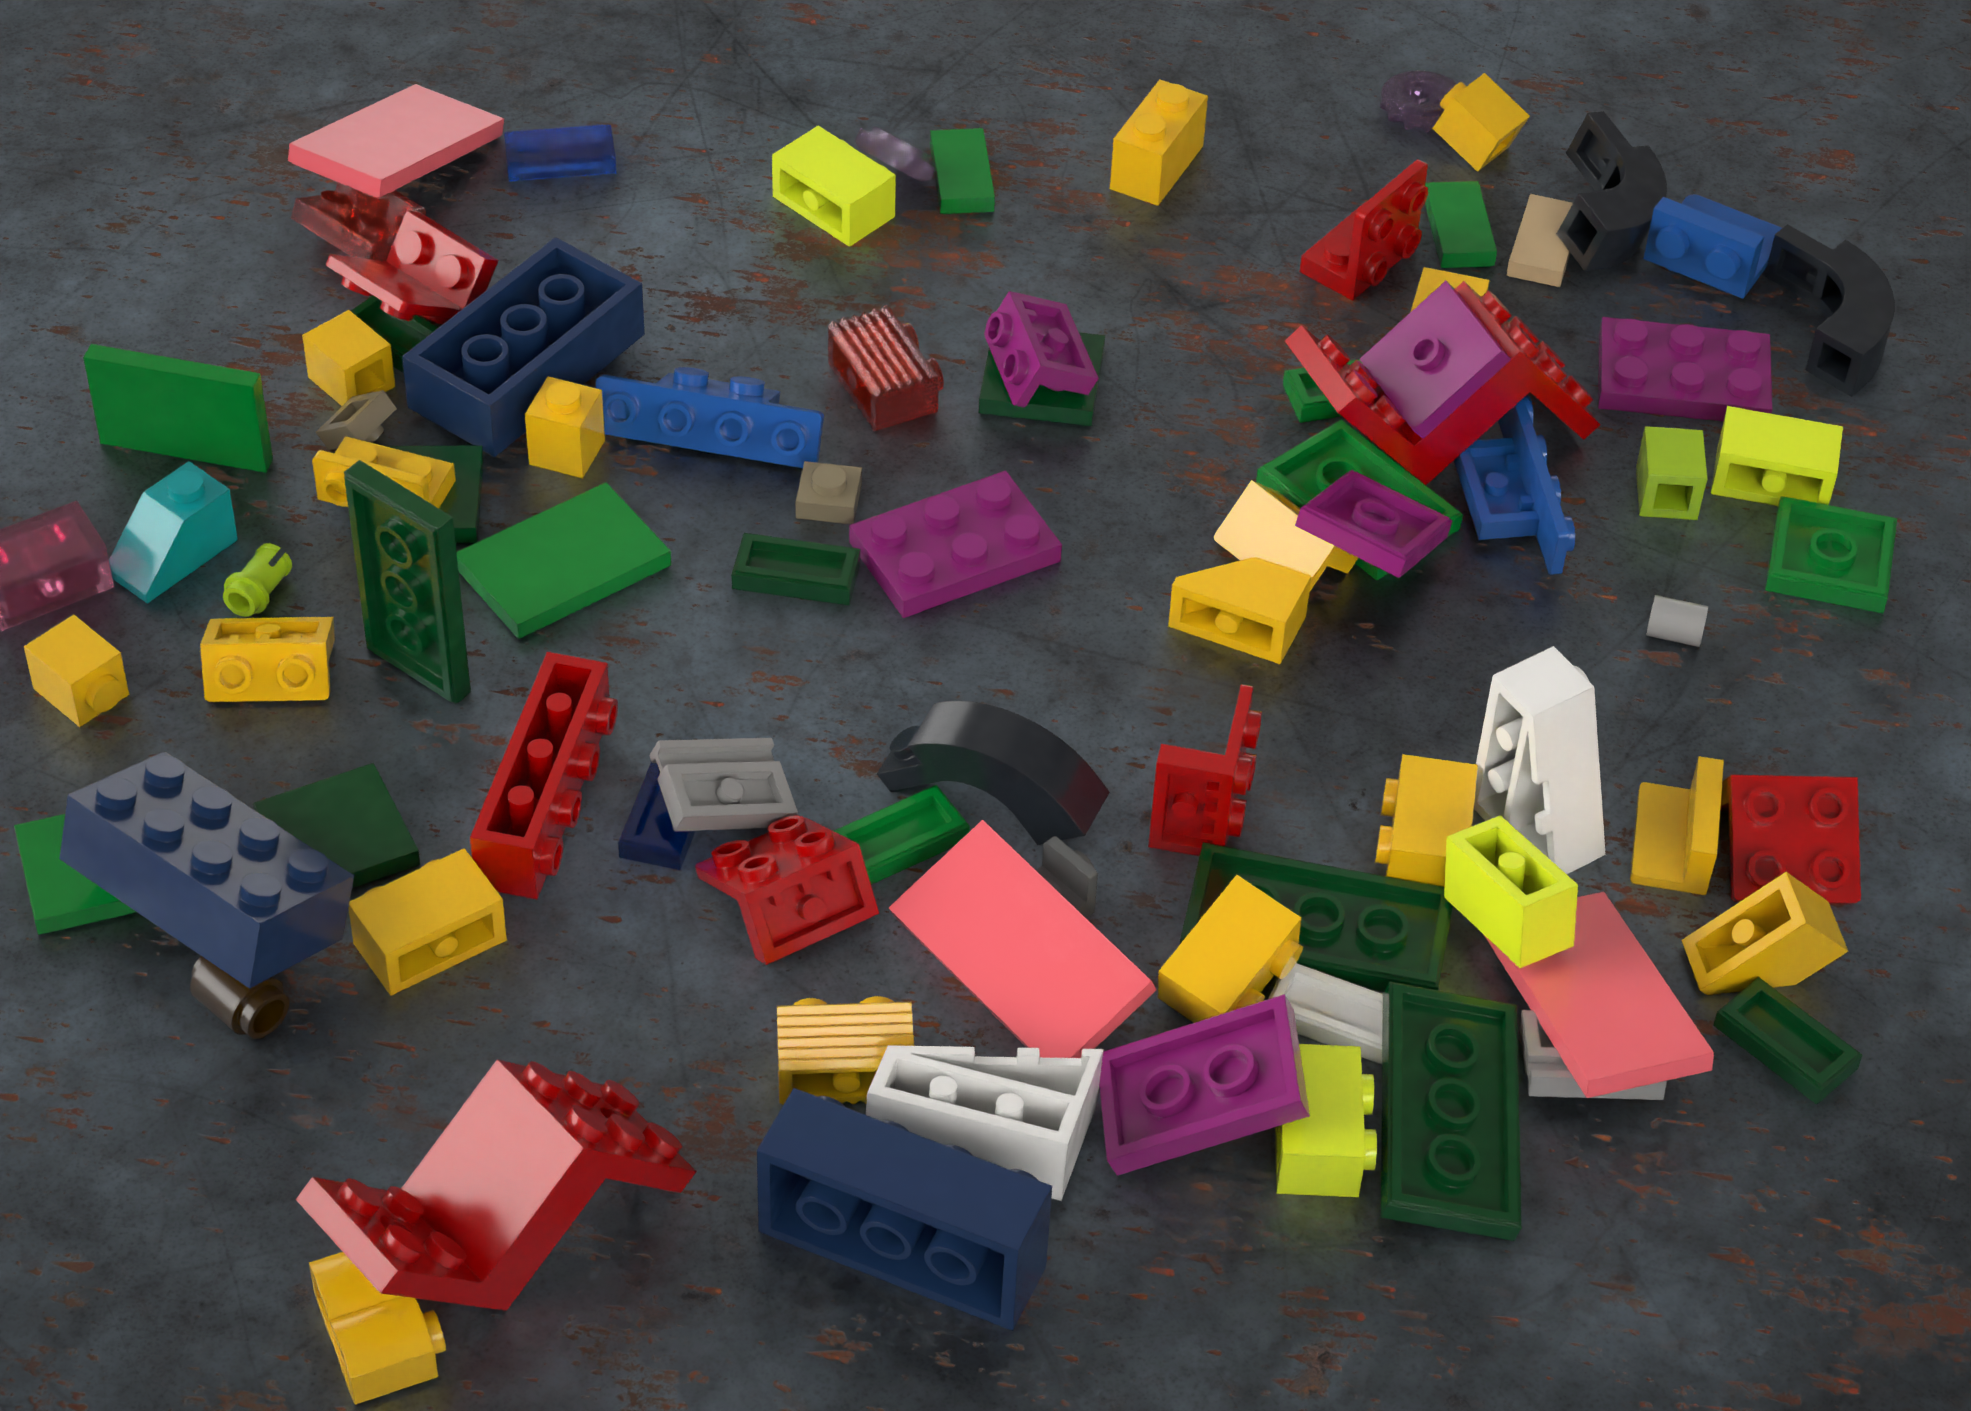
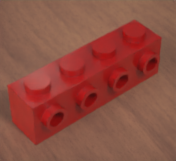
M547 652L470 836L472 859L497 892L538 900L547 875L555 876L559 870L563 855V833L566 827L574 828L578 822L582 805V793L580 790L584 780L591 782L594 780L600 760V739L602 734L608 736L612 734L617 719L618 701L615 698H610L608 663L552 652Z

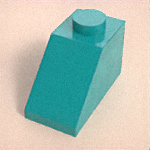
M190 461L148 488L140 497L105 566L107 575L148 604L238 540L230 489Z

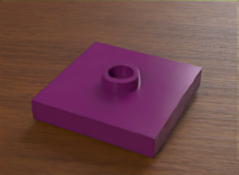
M1446 280L1360 358V361L1412 430L1423 439L1511 360L1456 289Z
M1350 470L1300 508L1295 526L1400 578L1447 538L1453 521L1449 517L1354 470Z

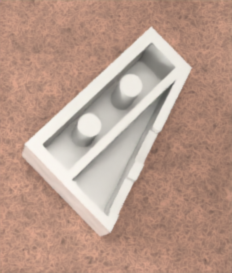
M1553 646L1494 674L1492 677L1476 760L1478 770L1474 809L1485 821L1501 815L1563 872L1569 874L1606 855L1595 690L1586 674L1579 667L1572 665Z
M888 1045L867 1092L866 1115L880 1121L890 1120L897 1122L909 1130V1132L944 1145L960 1146L968 1150L973 1156L1004 1168L1026 1171L1039 1181L1052 1185L1051 1198L1061 1201L1097 1106L1104 1049H1082L1081 1058H1042L1039 1054V1048H1017V1057L975 1056L974 1047Z

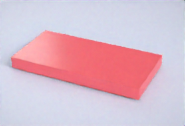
M414 84L289 143L288 161L296 166L380 198L502 136L504 118Z
M984 820L978 823L888 907L895 918L1026 1048H1039V1054L1042 1058H1081L1082 1049H1095L1157 990L1153 982Z
M1605 892L1577 897L1573 947L1523 968H1519L1485 936L1529 1008L1534 1010L1539 1019V1024L1558 1051L1586 1098L1712 1071L1713 1050Z

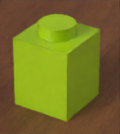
M1645 426L1636 464L1639 516L1698 520L1707 483L1703 430Z

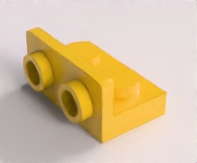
M347 436L344 437L335 453L319 450L312 459L318 500L342 507H348L344 471L359 460L437 508H440L456 481L454 463Z
M334 617L210 619L200 643L205 700L208 702L328 699L331 691L329 658L335 641Z

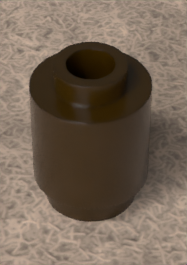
M202 956L199 957L193 967L190 983L192 996L236 1034H248L251 1038L259 1039L273 1032L284 1020L290 1002L289 998L284 994L282 983L276 977L272 976L249 989Z

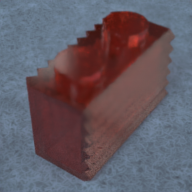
M886 305L880 311L874 308L870 314L864 311L860 317L854 314L849 320L843 318L839 323L831 322L828 326V361L830 368L833 367L835 375L838 374L839 381L843 382L849 396L852 395L854 403L857 402L858 409L862 410L863 417L867 418L873 432L938 412L939 391L944 388L943 374L936 359L933 357L926 359L919 350L918 338L910 323L901 324L891 308Z

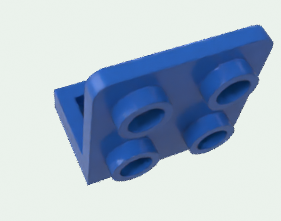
M1688 195L1682 203L1662 197L1653 210L1643 259L1665 267L1669 271L1680 273L1715 287L1719 291L1744 299L1766 269L1774 235L1782 228L1700 195Z

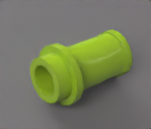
M271 543L261 545L241 572H234L228 576L224 583L223 600L233 613L242 617H249L253 614H259L267 608L269 594L292 569V561L286 552L274 566L271 567L269 565L271 559L281 549L279 546Z

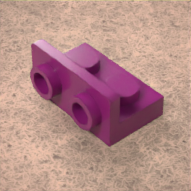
M1009 291L998 310L989 317L984 336L1014 406L1025 408L1039 385L1046 386L1054 391L1066 390L1089 395L1099 378L1067 304Z

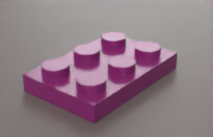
M1602 317L1599 331L1598 409L1723 422L1727 406L1772 414L1770 334L1747 330L1698 327L1689 324L1678 325L1639 321L1636 319Z
M1006 470L849 525L850 544L853 548L861 549L862 561L903 618L1061 561V542Z
M1285 994L1103 1052L1099 1088L1106 1156L1108 1163L1117 1176L1310 1116L1294 1009Z

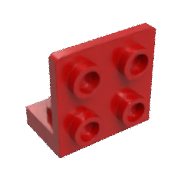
M1417 159L1372 198L1352 212L1301 255L1299 272L1352 301L1371 285H1378L1390 268L1402 258H1409L1416 251L1421 241L1422 231L1419 229L1421 209L1428 196V188L1425 186L1428 164Z
M406 211L386 261L330 254L326 266L343 276L341 284L346 288L365 296H375L382 301L380 308L391 316L412 321L414 315H420L432 322L444 324L487 290L499 260L424 214Z
M1241 684L1225 755L1161 744L1156 763L1148 847L1200 857L1203 843L1226 847L1229 836L1241 837L1247 800L1237 799L1238 794L1246 795L1247 791H1251L1257 754L1246 753V748L1256 749L1262 720V711L1251 710L1254 686Z
M1730 775L1722 781L1720 812H1729L1731 899L1734 902L1739 903L1785 872L1826 899L1829 904L1854 905L1861 900L1858 777Z
M795 815L781 818L768 826L767 833L749 841L735 840L724 843L712 851L711 858L695 865V870L700 880L738 900L755 958L765 965L879 914L859 844L803 816Z

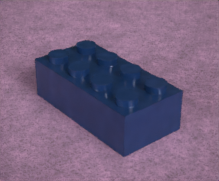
M554 237L402 356L408 408L472 445L482 446L483 451L496 457L526 432L525 413L548 376L584 385L645 335L642 283Z
M165 751L70 793L67 797L59 859L249 989L343 939L354 875Z
M793 1088L757 1149L758 1231L760 1233L1011 1331L1014 1330L1046 1268L1052 1185L1039 1181L1026 1171L1007 1169L975 1157L968 1150L960 1146L944 1145L909 1132V1130L897 1122L890 1120L880 1121L846 1108L842 1103L831 1097H817Z

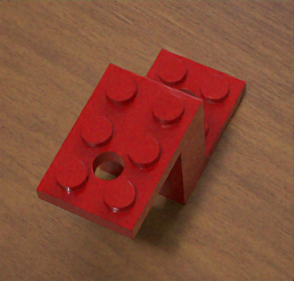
M1464 281L1456 288V291L1511 360L1424 439L1412 430L1360 361L1355 360L1351 365L1347 364L1351 359L1328 334L1319 340L1301 325L1285 340L1286 344L1335 410L1425 485L1432 481L1529 392L1583 440L1601 425L1587 408L1594 399L1572 375L1564 380L1567 374L1562 368L1566 365L1551 347L1544 341L1536 345L1539 342L1538 338L1519 317L1515 316L1508 322L1507 320L1512 316L1511 313L1491 291L1488 290L1481 297Z
M497 1059L402 1188L390 1186L388 1190L368 1187L351 1178L346 1179L345 1182L312 1177L296 1200L380 1294L507 1311L606 1178L681 1193L697 1171L679 1154V1151L682 1149L680 1141L662 1126L653 1122L648 1123L636 1111L640 1105L638 1099L619 1083L612 1080H606L604 1084L591 1082L575 1071H568L566 1075L553 1073L545 1066L533 1061L524 1066Z

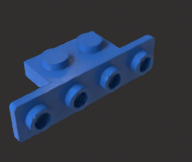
M678 367L674 369V373H668L657 383L610 375H601L596 380L595 388L602 390L605 435L803 468L804 461L818 463L824 420L823 413L817 410L779 404L780 391L764 389L765 382L760 379L737 376L731 377L729 383L708 379L709 372L702 369Z
M1526 395L1498 420L1503 435L1502 439L1476 440L1454 460L1478 539L1536 536L1549 575L1562 574L1566 552L1573 551L1575 546L1574 523L1570 516L1563 515L1560 506V482L1557 475L1549 474L1546 465L1547 447L1545 438L1542 434L1536 435L1532 400L1529 395Z

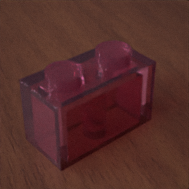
M77 500L0 529V631L114 587L106 544Z

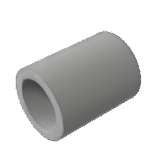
M1655 595L1646 636L1700 647L1709 606Z

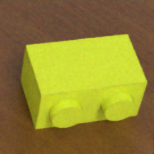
M819 125L772 154L773 197L847 246H852L895 217L896 175L885 166L873 161Z
M1727 406L1717 447L1711 494L1778 506L1781 496L1829 505L1838 474L1843 426Z
M1500 815L1447 836L1444 898L1519 968H1523L1574 946L1578 884Z
M1299 1044L1310 1116L1275 1127L1277 1194L1359 1197L1363 1170L1374 1171L1377 1158L1376 1129L1364 1128V1115H1372L1374 1076L1373 1074H1362L1360 1046Z

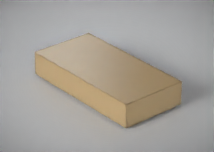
M1530 194L1509 259L1506 276L1556 287L1561 286L1570 251L1556 233L1573 205L1572 202Z

